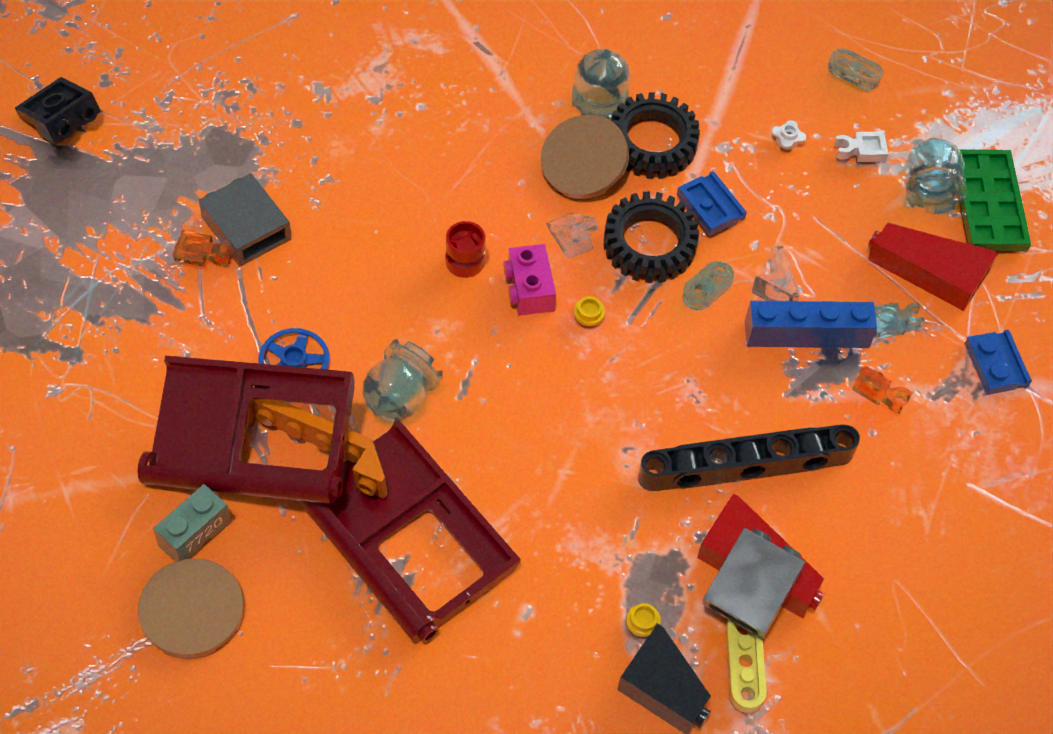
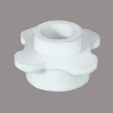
M789 120L786 124L780 127L775 126L772 129V135L776 137L777 145L785 150H792L798 146V143H803L806 140V134L798 129L795 121Z

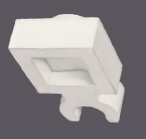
M855 132L853 139L847 135H839L835 139L834 146L845 147L838 149L836 155L838 159H848L851 155H856L858 162H886L889 155L884 132Z

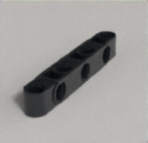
M840 424L698 442L673 448L652 450L645 453L641 459L638 482L645 490L662 491L780 476L845 465L852 460L860 442V435L854 427ZM838 443H843L847 447L840 446ZM775 451H780L784 453L785 456L778 455ZM711 460L721 461L723 464H716ZM648 469H656L660 473H652Z

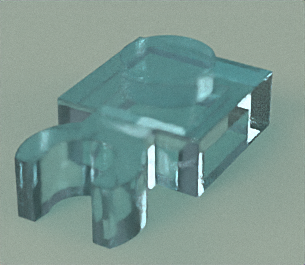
M898 303L874 306L877 321L875 339L903 335L907 327L919 329L923 327L925 322L924 317L915 318L912 316V314H918L920 304L917 303L909 304L902 310H900Z

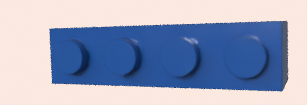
M750 300L745 317L747 347L870 348L877 331L874 302Z

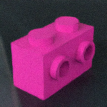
M539 244L509 248L508 260L503 261L505 279H511L512 286L508 287L510 304H516L518 316L555 311L556 291L546 245Z

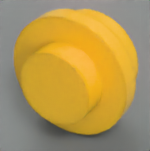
M584 297L574 307L575 319L584 326L598 325L604 319V306L595 297Z
M646 603L633 606L626 618L628 629L638 637H648L657 623H661L659 612L652 605Z

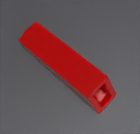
M887 222L881 232L876 230L868 243V247L872 249L867 260L965 311L989 273L998 253L993 250Z
M733 493L702 541L697 558L720 570L744 528L751 532L753 529H758L771 537L770 542L780 548L791 546L746 502ZM801 557V560L805 561L804 570L782 607L803 619L809 608L815 611L825 594L820 591L825 578Z

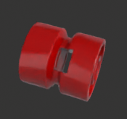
M461 221L453 224L447 230L445 263L447 269L457 277H474L484 268L486 235L480 225L471 221Z

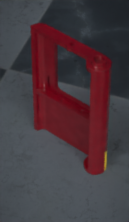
M165 355L166 377L152 452L145 451L142 453L138 463L137 472L141 484L196 490L205 484L211 491L330 504H333L336 498L341 497L343 492L341 472L355 388V379L352 372ZM260 399L335 407L336 414L327 467L323 470L242 462L241 456L251 402Z
M397 419L385 434L373 441L386 480L388 494L385 499L377 495L369 496L362 493L355 486L352 469L356 463L346 460L342 465L343 492L340 498H336L333 504L298 500V502L413 642L422 641L426 643L438 633V628L509 576L518 567L521 559L403 423ZM428 511L435 515L483 572V576L436 611H430L378 549L381 543Z

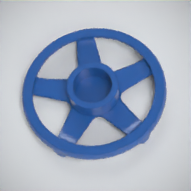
M289 328L273 334L264 342L258 356V364H264V354L266 349H269L280 357L281 361L277 365L304 367L307 364L323 363L321 369H328L330 363L329 350L324 340L317 334L301 328ZM299 333L295 343L285 348L273 342V340L284 334ZM308 336L314 338L321 345L324 354L306 353L305 345Z

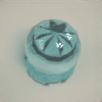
M609 48L595 49L582 56L574 71L575 84L572 87V105H575L581 111V115H598L607 119L612 117L614 110L617 111V106L621 102L625 105V101L628 98V87L631 83V73L627 61L621 54Z
M930 138L919 143L909 152L905 170L908 178L906 183V200L912 208L916 205L925 208V213L942 214L954 210L956 203L966 199L967 187L963 177L965 161L955 144L946 139Z
M394 339L384 350L385 360L379 361L367 372L363 380L362 391L366 406L376 417L388 422L405 420L413 416L421 409L426 398V391H433L443 380L442 370L436 371L431 365L435 359L430 354L410 341L404 346L399 344L398 339Z

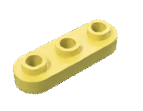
M728 619L726 625V646L730 700L739 711L752 713L761 708L767 694L763 639L749 631L747 635L740 634L737 629L742 627ZM747 660L750 663V667L741 666L739 661ZM747 692L752 695L753 699L745 700L741 693Z

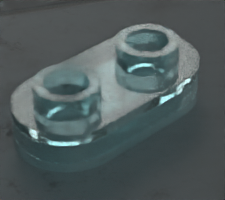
M837 49L830 55L828 69L835 76L863 89H874L879 86L883 76V69L876 62L848 49Z
M713 261L707 264L684 285L682 299L685 305L694 310H703L709 307L732 286L734 278L732 267L723 261ZM695 289H700L703 292H697Z

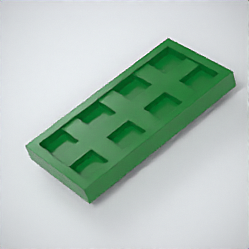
M954 149L951 159L968 244L993 251H1028L1031 246V240L1011 150Z

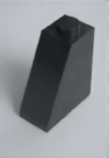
M657 623L621 675L617 690L684 734H690L695 726L701 729L709 717L711 710L707 709V705L711 695L665 628Z

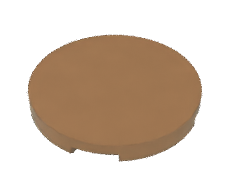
M591 114L575 116L560 123L548 135L541 151V167L547 181L564 196L574 199H589L606 193V190L616 183L620 176L624 175L629 162L628 144L620 128L605 117Z
M184 559L160 569L146 583L138 604L139 621L148 640L158 649L162 650L164 654L181 659H195L216 652L217 648L225 644L235 632L237 633L244 614L243 596L235 577L223 566L205 559Z

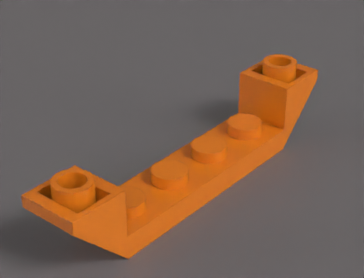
M260 399L251 402L246 432L256 418L266 426L274 425L285 430L287 434L294 438L302 437L309 440L322 450L327 451L330 449L334 422L286 402ZM348 429L344 458L356 463L352 469L355 486L366 495H377L385 499L388 494L386 480L372 438Z

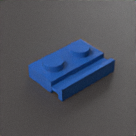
M711 171L706 177L701 176L678 187V197L693 212V216L709 236L734 225L735 221L739 219L742 221L746 218L747 211L714 171Z
M1009 329L998 334L991 332L967 337L964 344L986 395L1015 390L1021 386L1024 388L1029 387L1032 380Z

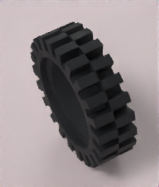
M649 92L648 99H645L643 93L636 94L635 101L630 96L626 99L625 105L621 102L617 106V111H613L610 120L620 128L628 144L629 162L626 169L627 172L632 167H635L634 175L640 177L643 170L647 171V179L653 178V172H658V178L664 179L666 171L672 177L677 175L678 169L682 172L686 169L687 163L689 165L692 163L697 151L700 124L698 120H695L696 114L694 111L688 112L689 106L686 103L678 107V98L673 96L672 100L668 102L666 101L667 94L661 93L660 99H655V92ZM644 119H657L675 128L679 134L680 141L670 150L650 152L637 147L630 140L627 131L635 122Z
M650 191L643 192V197L640 200L638 194L634 193L631 194L630 202L624 197L620 200L619 206L615 204L612 207V211L608 214L605 224L603 246L604 250L606 249L607 259H612V266L617 269L622 265V275L627 276L630 271H633L632 280L639 282L640 275H646L645 283H652L653 276H657L658 283L665 282L666 274H668L671 280L677 278L678 271L683 274L687 269V265L690 266L693 262L699 238L698 222L696 219L692 220L693 212L690 209L684 212L686 205L680 201L674 206L675 197L669 195L667 201H663V193L656 192V198L650 199ZM656 219L668 224L674 230L678 238V244L672 251L664 255L648 256L633 250L627 244L623 232L631 223L637 220Z

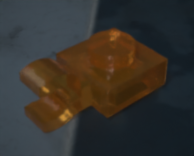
M182 230L172 253L176 262L203 267L206 260H210L220 267H228L232 258L231 255L227 254L229 250L228 245L213 243L211 235Z
M865 365L858 373L852 388L854 392L877 406L882 402L891 411L898 414L902 411L904 404L896 398H901L908 402L912 396V392L905 387H890L892 381L885 378L879 371L872 370Z

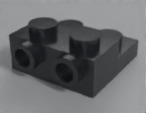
M63 77L58 78L15 107L20 118L34 125L40 136L53 143L69 138L76 128L92 122L97 114L101 112L91 91Z

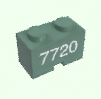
M203 484L153 528L158 546L175 562L191 559L201 550V546L208 539H214L231 523L228 505Z

